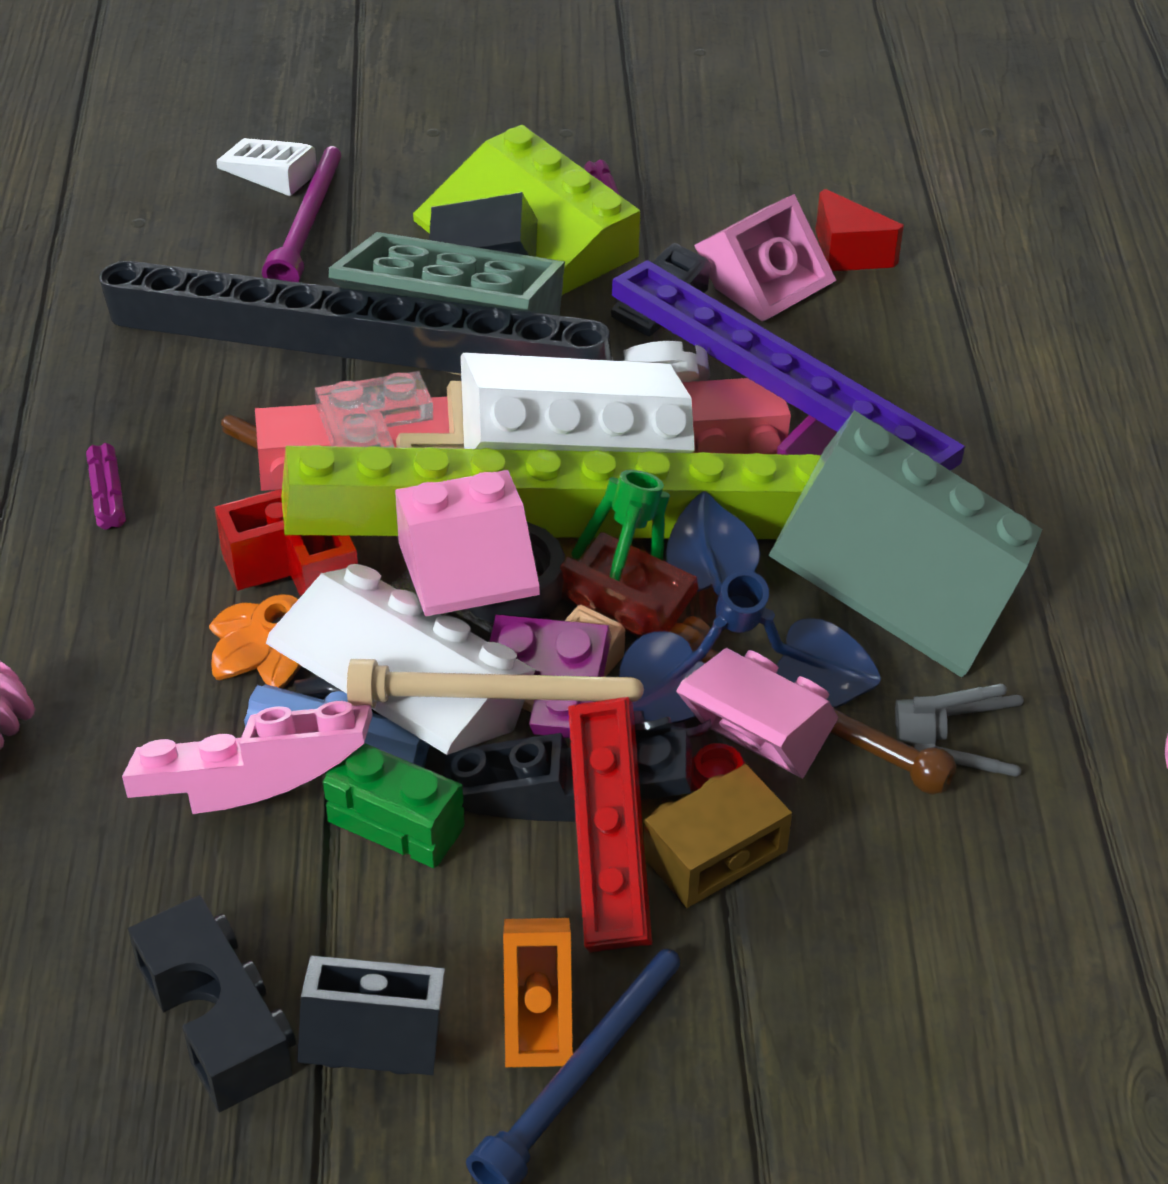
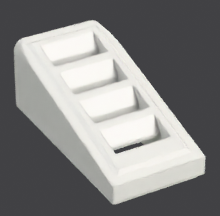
M244 138L217 160V168L288 196L293 195L313 178L317 169L315 148L313 146Z

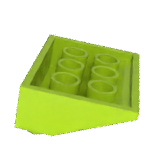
M524 125L510 128L506 132L486 140L413 213L414 222L430 234L431 207L523 192L538 219L536 257L565 261L562 295L639 257L640 210Z

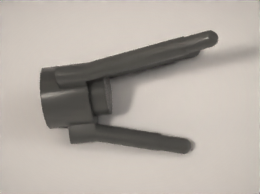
M996 684L937 696L913 697V699L896 700V738L919 751L931 747L944 749L953 756L955 763L958 765L1017 777L1021 774V768L1018 765L935 746L936 740L947 739V716L1021 706L1024 703V698L1021 695L1002 696L1007 693V687L1004 684Z

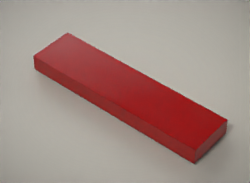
M629 697L570 705L568 710L584 947L589 952L652 945L633 703Z

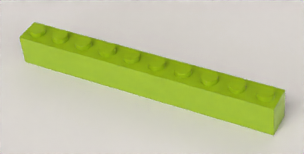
M320 445L286 446L281 494L285 535L398 536L396 489L418 486L426 482H441L470 477L483 472L508 470L523 503L527 522L545 528L554 537L579 538L603 499L609 478L619 479L621 472L625 470H640L658 477L664 484L663 491L670 494L665 511L664 538L670 537L677 519L690 502L700 493L706 491L720 506L740 519L751 530L756 539H778L821 455L671 453L654 451L615 452L599 450L560 451L545 449L504 450L489 448L449 449L433 447L394 448L377 446L338 447ZM611 508L594 538H620L623 525L614 519L615 511L613 508ZM652 520L648 521L645 528L635 529L633 538H652Z

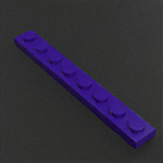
M646 260L613 279V297L694 346L703 347L710 356L799 408L827 427L838 432L855 410L950 471L962 463L965 446L652 262Z

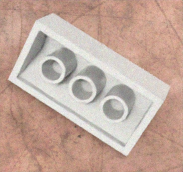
M463 353L461 355L464 449L654 451L671 453H692L695 451L692 398L671 364Z
M350 564L344 569L321 573L269 632L266 644L345 693H347V672L350 659H376L378 665H388L390 672L534 675L535 669L516 659L517 654L511 648L499 643L487 642L471 633L470 626L466 622L452 616L440 614L425 617L417 594L407 590L395 589L380 580L381 575L376 570L360 564ZM389 696L387 702H377L376 707L372 709L448 755L513 732L525 699Z

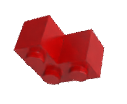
M282 489L214 507L222 555L237 591L291 576L301 597L321 573L344 569L350 564H358L357 550L349 535H285L281 498Z

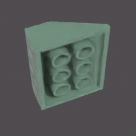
M376 232L330 266L328 278L341 288L560 316L565 261Z
M854 410L824 449L769 556L962 678L970 669L1025 572L1043 529Z

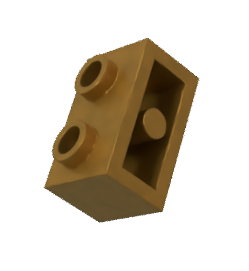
M744 764L726 775L720 774L710 778L699 790L677 802H667L659 806L646 818L644 825L645 859L686 908H689L786 852L788 849L792 812L750 767Z

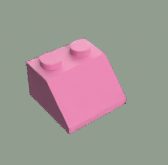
M795 194L757 211L694 245L698 254L708 259L710 263L709 277L715 289L761 321L773 317L836 281Z
M508 470L483 472L475 476L441 482H426L418 486L395 490L399 545L425 617L540 595L524 506Z
M725 648L681 682L676 692L702 724L711 719V730L802 779L838 720L837 714L827 700L830 694L824 688L801 676L797 678L795 683L776 674L779 669L776 664L751 650H748L743 657Z

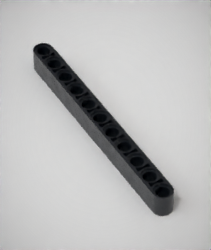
M135 261L113 263L105 267L99 274V281L111 321L115 325L459 374H461V355L463 353L612 361L609 330L606 325L594 320Z

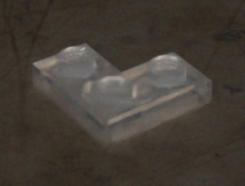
M419 371L393 373L384 377L359 381H342L334 385L315 388L316 407L331 446L394 447L387 427L433 420V401Z

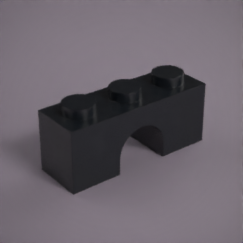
M198 895L127 928L137 967L163 1013L193 1000H205L215 1004L209 1012L182 1025L190 1062L219 1113L293 1076L288 1051L289 1048L296 1045L292 1028L280 1008L272 1012L269 1011L262 999L267 995L263 980L251 960L241 964L234 950L238 949V943L233 929L223 913L213 917L201 895Z

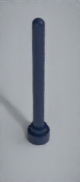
M672 949L659 951L508 1132L499 1131L495 1136H486L466 1159L467 1169L478 1184H520L528 1174L526 1164L531 1158L530 1148L680 967V957L677 952Z

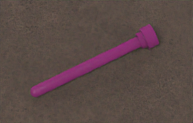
M330 146L325 149L283 247L271 251L267 256L262 268L263 278L291 282L300 281L304 271V263L300 256L341 160V152L337 147Z

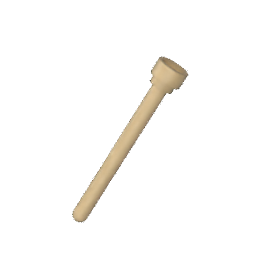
M350 659L347 672L348 702L352 706L371 705V708H375L377 702H387L389 696L603 701L629 697L631 702H635L644 693L641 681L632 677L390 672L388 665H378L376 659Z

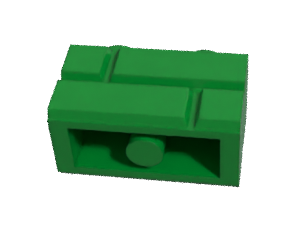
M366 743L341 763L331 768L323 781L325 799L328 800L326 804L328 822L399 854H409L411 859L433 869L442 861L465 825L464 808L461 807L464 802L462 784Z

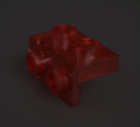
M600 532L579 562L566 557L561 564L560 569L563 573L566 592L573 602L591 610L597 608L614 616L625 629L635 634L669 632L699 589L696 576L633 546L630 547L620 582L609 577L619 540L603 532Z

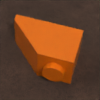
M569 918L504 919L505 1067L563 1066L573 1055Z

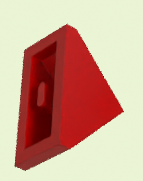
M827 189L820 192L816 234L820 248L832 271L893 268L899 263L903 224Z

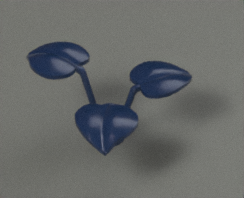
M706 491L695 497L677 519L667 544L666 564L674 581L687 591L700 592L713 586L714 592L719 595L716 604L717 618H715L713 626L701 645L694 652H692L689 643L682 636L665 631L651 632L643 635L628 648L623 657L619 677L636 678L643 684L644 693L642 697L632 703L634 711H644L645 722L668 716L671 718V723H682L696 717L695 714L676 692L681 682L705 664L701 660L709 653L723 630L728 629L733 632L743 633L754 629L760 623L765 628L773 650L783 655L777 663L779 669L776 674L793 683L801 676L818 684L830 694L827 700L833 709L875 689L880 683L881 677L874 662L864 648L843 629L825 620L809 618L794 622L788 631L786 644L782 642L773 621L775 614L772 610L765 608L769 598L768 585L759 574L755 573L760 557L759 545L755 536L740 519L720 506Z

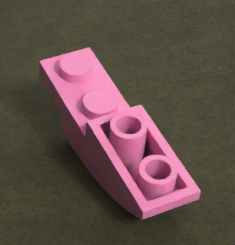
M334 701L326 703L317 709L291 711L287 707H271L257 714L250 715L241 738H235L230 734H217L199 742L175 744L174 741L168 739L151 741L142 747L136 748L122 776L127 798L188 793L192 814L256 803L288 792L317 778L341 763L364 744L373 715L371 705L352 706L351 703L346 701Z

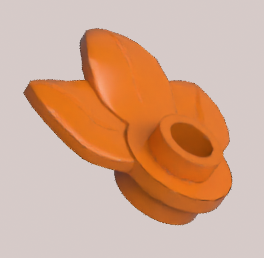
M280 594L271 596L260 604H235L219 613L209 625V629L213 634L221 639L212 653V674L215 679H227L257 668L265 684L283 689L294 678L301 665L267 645L266 641L269 632L277 624L272 622L284 616L298 599L291 595Z

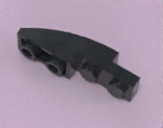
M680 730L636 737L641 800L692 793V743L687 731ZM562 733L473 746L445 756L443 776L463 785L464 802L461 807L464 808V811L511 819L576 822L571 748H568Z

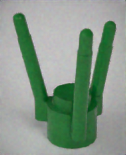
M625 470L621 472L619 479L609 478L603 499L574 546L571 555L574 559H579L593 540L611 508H613L615 511L614 519L623 527L608 579V586L610 588H617L635 529L645 528L648 521L652 520L651 590L654 593L661 591L664 562L665 511L670 498V494L663 491V482L658 477L640 470Z

